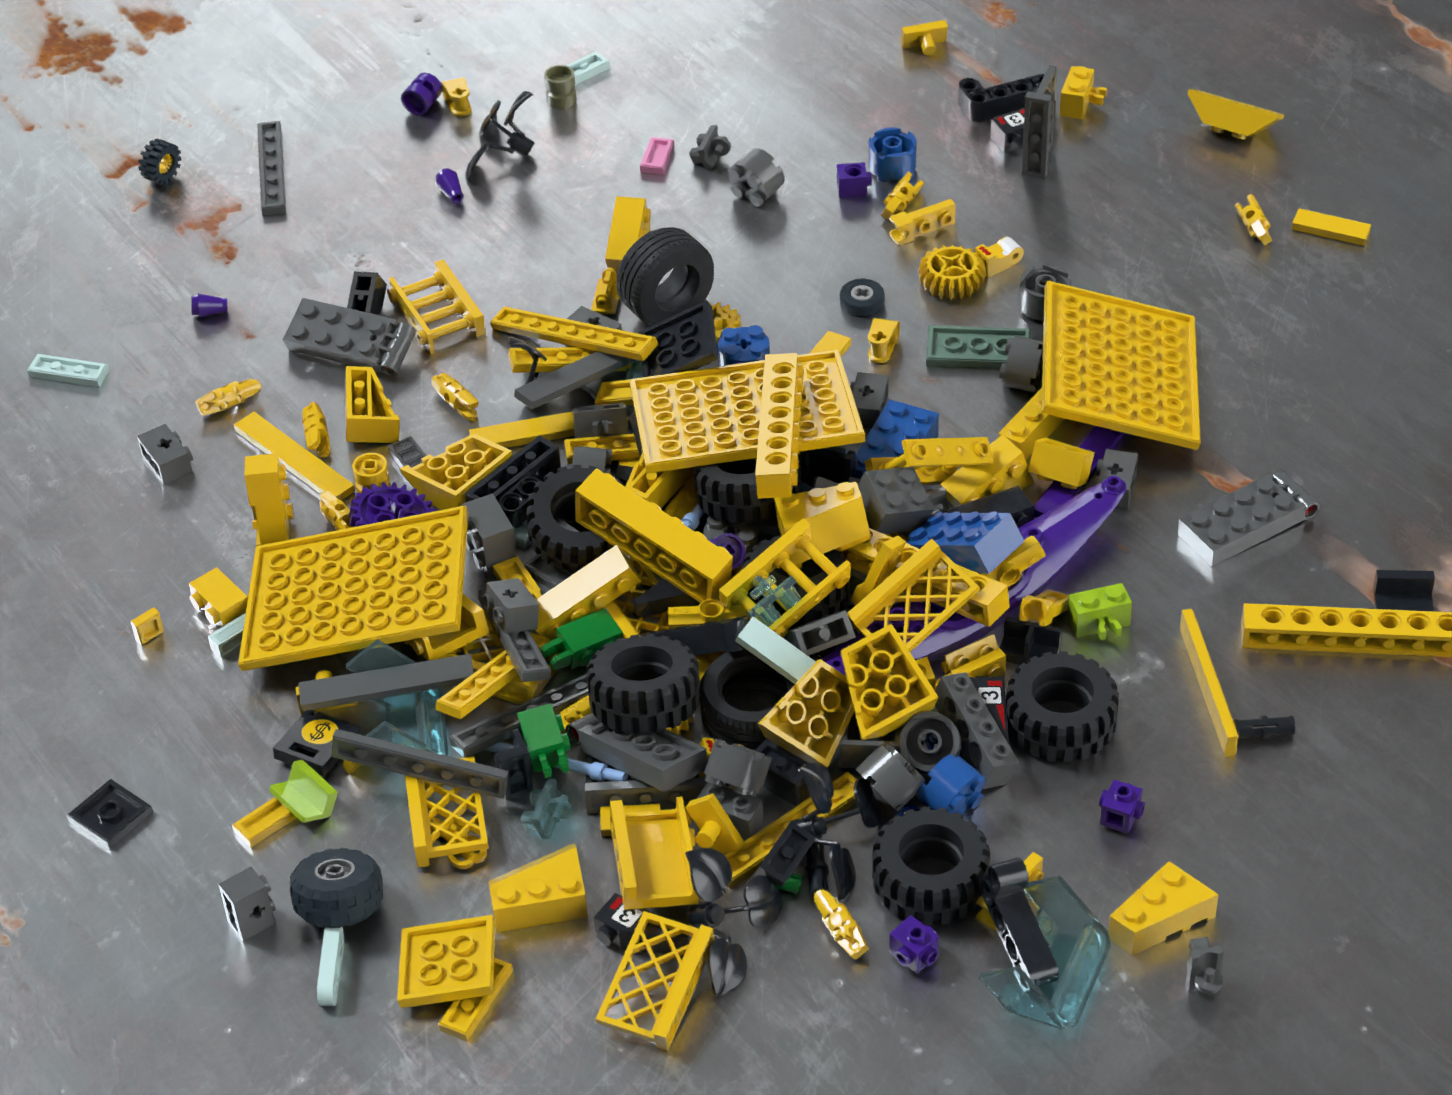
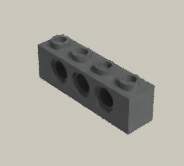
M967 672L941 676L935 689L938 695L935 707L938 713L949 718L959 730L962 739V755L966 762L986 779L982 789L1007 785L1019 762Z

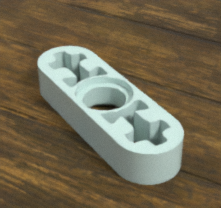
M325 927L317 983V1001L319 1006H336L344 948L342 927Z

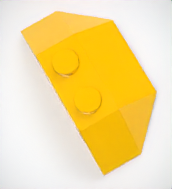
M1196 89L1188 90V96L1201 121L1204 124L1210 125L1209 130L1223 133L1224 130L1232 132L1231 136L1245 139L1246 136H1255L1284 118V114Z

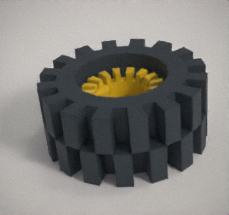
M156 138L155 141H149L150 145H145L146 151L141 152L140 155L143 157L138 162L142 165L138 168L143 178L159 185H166L168 180H173L172 175H177L176 169H180L181 165L178 162L182 161V157L178 155L181 154V151L178 150V146Z

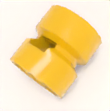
M366 453L358 456L353 461L352 468L357 493L362 494L364 487L371 490L373 483L379 488L382 482L391 487L387 462L382 455Z

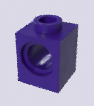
M865 162L836 164V184L839 198L868 196V186H872L871 171H866Z

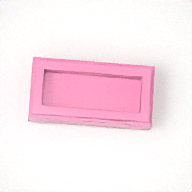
M651 137L640 164V172L664 175L674 149V140Z

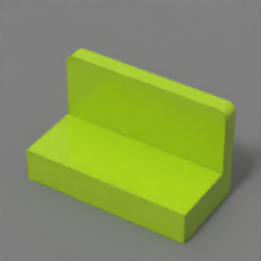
M303 760L293 762L288 781L272 784L269 788V792L303 823L331 817L338 794L328 782Z

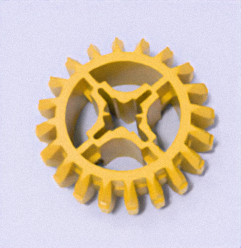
M953 244L951 247L942 245V248L934 247L932 252L928 251L925 257H921L918 276L921 286L924 287L925 292H931L932 297L939 295L941 300L945 297L950 298L951 301L953 298L962 300L963 296L971 297L972 293H978L979 288L983 287L986 269L984 259L980 258L978 252H973L972 248L964 249L963 245L960 247H954Z

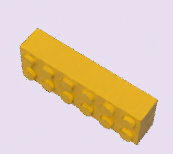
M597 468L575 490L576 522L611 545H617L625 554L701 603L706 599L719 600V589L731 580L733 556L725 548L711 543L702 533L694 532L685 526L679 518L671 517L663 512L657 504L646 501L634 489L626 488L617 482L611 474L603 473Z

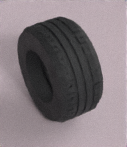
M668 227L651 231L639 238L624 255L617 273L618 296L623 304L641 321L652 326L706 300L714 281L713 259L709 251L702 244L680 228ZM670 270H672V272H671V274L668 276V278H667L663 283H661L660 285H658L659 282L661 281V279H662Z

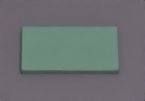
M928 325L926 366L1000 369L1002 363L1006 364L1008 354L1005 353V347L1008 338L1014 339L1015 336L1030 338L1031 329Z

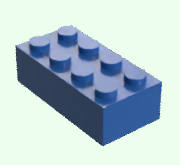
M889 399L866 437L865 442H863L856 454V478L861 479L864 472L867 471L864 461L878 457H899L904 454L901 443L904 439L938 438L939 413Z
M977 511L971 513L936 512L927 518V522L921 528L913 530L906 540V543L920 549L930 539H933L939 545L941 551L955 564L979 574H989L1024 542L1011 514L997 513L996 511L990 513H978Z

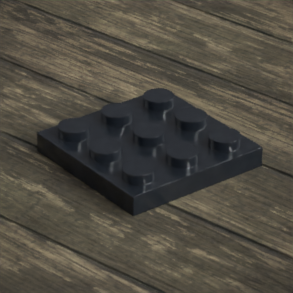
M708 300L639 331V334L656 337L658 342L656 348L642 361L643 377L692 371L718 359L713 311Z

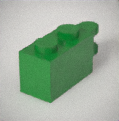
M606 608L558 627L555 639L544 644L540 652L544 658L556 655L549 662V666L553 670H559L566 666H569L572 670L579 666L588 665L598 650L601 651L604 645L612 644L616 639L622 638L623 632Z
M551 703L518 712L521 731L534 773L543 770L544 777L549 778L552 777L551 768L560 766L563 773L570 772L566 751L571 750L567 733L561 734L560 732L565 730L561 714H554Z

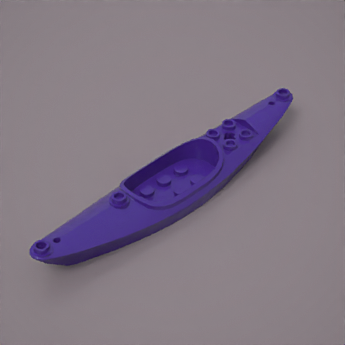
M1110 476L1103 482L1083 491L1019 527L1018 529L1023 539L1025 540L1031 535L1034 536L1040 543L1046 556L1023 570L1019 580L1008 587L1010 607L990 627L955 612L910 652L913 658L918 660L928 657L930 663L984 637L1002 625L1006 617L1016 615L1020 611L1022 599L1028 595L1037 596L1101 527L1126 493V483L1117 476ZM899 602L890 608V614H905L906 602ZM911 602L910 614H925L926 602ZM931 602L930 614H940L946 608ZM904 620L889 621V625L892 623L897 633H904ZM909 620L908 633H919L924 628L925 620ZM873 621L867 629L871 633H875L884 628V621ZM857 632L855 634L856 638L845 641L821 660L846 676L840 652L865 638V636L861 632Z

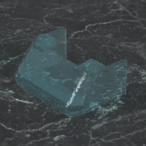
M377 639L347 662L346 668L354 673L417 662ZM442 688L373 699L375 703L386 707L387 722L383 721L365 736L448 756L445 716L443 712L436 710V701L442 697Z
M1059 875L1028 882L1023 890L1025 895L1038 908L1035 917L1056 961L1059 971L1058 981L1037 987L1020 966L981 973L979 980L1008 1012L1062 1030L1073 1028L1078 1024L1109 952L1111 942L1106 928Z

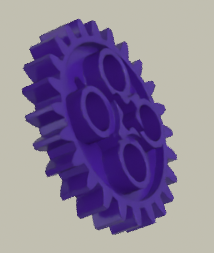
M382 482L379 488L373 483L371 490L364 487L362 494L356 493L355 499H352L349 511V518H351L350 526L368 525L437 510L436 508H431L432 501H425V494L416 495V488L408 491L406 484L401 488H397L395 482L392 483L391 487Z

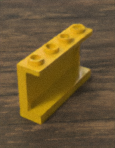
M463 594L460 631L403 642L406 645H411L417 655H422L430 661L436 660L488 634L489 629L483 609Z
M676 797L675 809L624 813L622 800L610 801V828L624 910L698 904V896L692 886L690 866L685 854L687 851L693 850L692 847H695L694 829L688 828V826H691V816L684 807L683 797Z

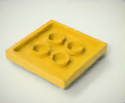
M493 915L402 928L397 994L400 1008L493 995L495 920Z

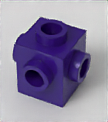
M1113 780L1109 790L1104 789L1100 797V825L1128 834L1135 819L1140 820L1144 812L1145 802L1141 801L1142 788Z
M910 915L889 933V953L895 956L902 966H908L918 973L925 966L932 965L938 958L939 936L933 928L923 925Z

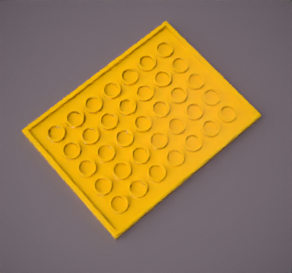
M1047 281L1044 288L1042 413L1198 450L1201 440L1195 317Z
M839 350L798 355V363H803L804 367L799 452L865 442L864 429ZM765 360L629 380L647 474L757 458Z
M466 506L256 546L238 662L241 671L460 631L469 513Z

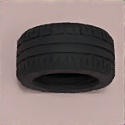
M747 649L727 652L710 664L700 682V707L704 729H706V732L714 741L715 739H720L729 745H733V743L741 744L746 748L756 750L767 739L764 737L758 723L770 710L759 712L742 711L730 706L727 701L742 691L753 689L772 691L783 698L795 684Z

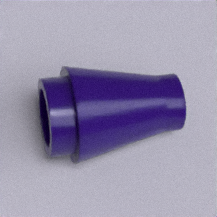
M449 168L440 170L435 177L436 186L452 203H459L463 200L464 194L462 193L457 173Z
M202 293L191 295L192 315H198L199 318L218 313H227V298Z

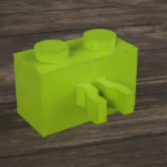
M1123 583L1068 595L1067 619L1076 638L1098 633L1100 640H1105L1107 631L1112 630L1115 636L1118 637L1121 636L1122 627L1130 626L1132 601Z

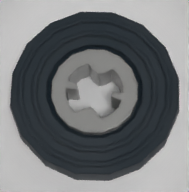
M870 279L851 280L843 285L840 291L841 307L845 312L855 316L875 314L882 309L885 302L883 287L878 282Z

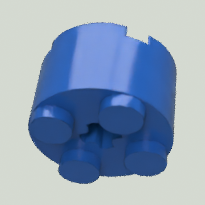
M889 127L876 131L872 139L870 137L868 141V165L870 171L877 176L878 181L888 182L889 180L902 179L908 171L912 173L911 177H913L916 169L917 151L915 136L909 131L908 134L901 132V128Z
M757 325L726 328L722 331V336L718 341L719 367L734 365L737 362L765 360V355L770 354L769 338L763 332V329Z
M950 754L933 767L928 774L932 779L927 786L922 783L917 794V799L926 807H930V810H938V807L946 808L949 813L953 814L955 811L964 815L963 812L967 808L975 809L983 800L984 795L980 792L986 783V779L956 754L954 757Z

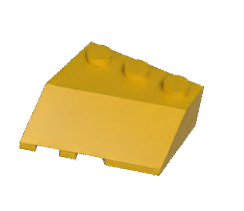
M474 433L446 446V452L435 457L429 454L421 458L422 463L412 468L406 465L400 468V471L411 486L417 489L416 492L419 495H426L425 501H432V506L445 510L460 507L466 503L465 493L510 459L513 454L511 450Z
M844 482L837 486L814 488L797 494L792 493V497L774 498L781 536L804 518L811 525L810 542L823 554L834 549L843 551L871 539L862 496L856 482ZM797 549L790 555L789 560L798 568H802L801 563L811 558L803 550L799 551Z
M892 623L841 650L840 653L861 740L885 736L907 724L913 716L934 709L938 695Z
M818 660L758 723L764 737L808 763H820L828 767L854 713L846 676L823 660Z
M574 843L488 881L497 933L588 917L584 884L577 848Z

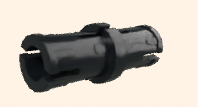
M1267 715L1259 716V719L1233 720L1238 738L1260 736L1261 739H1268L1271 735L1295 734V720L1293 716L1268 718Z
M811 845L806 853L807 866H805V876L809 881V895L811 899H814V893L820 889L829 892L827 884L829 867L825 863L824 845H819V849L818 845Z

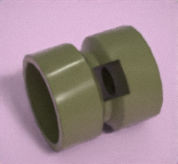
M566 65L549 67L544 73L548 105L555 109H565L573 106L577 100L573 69Z

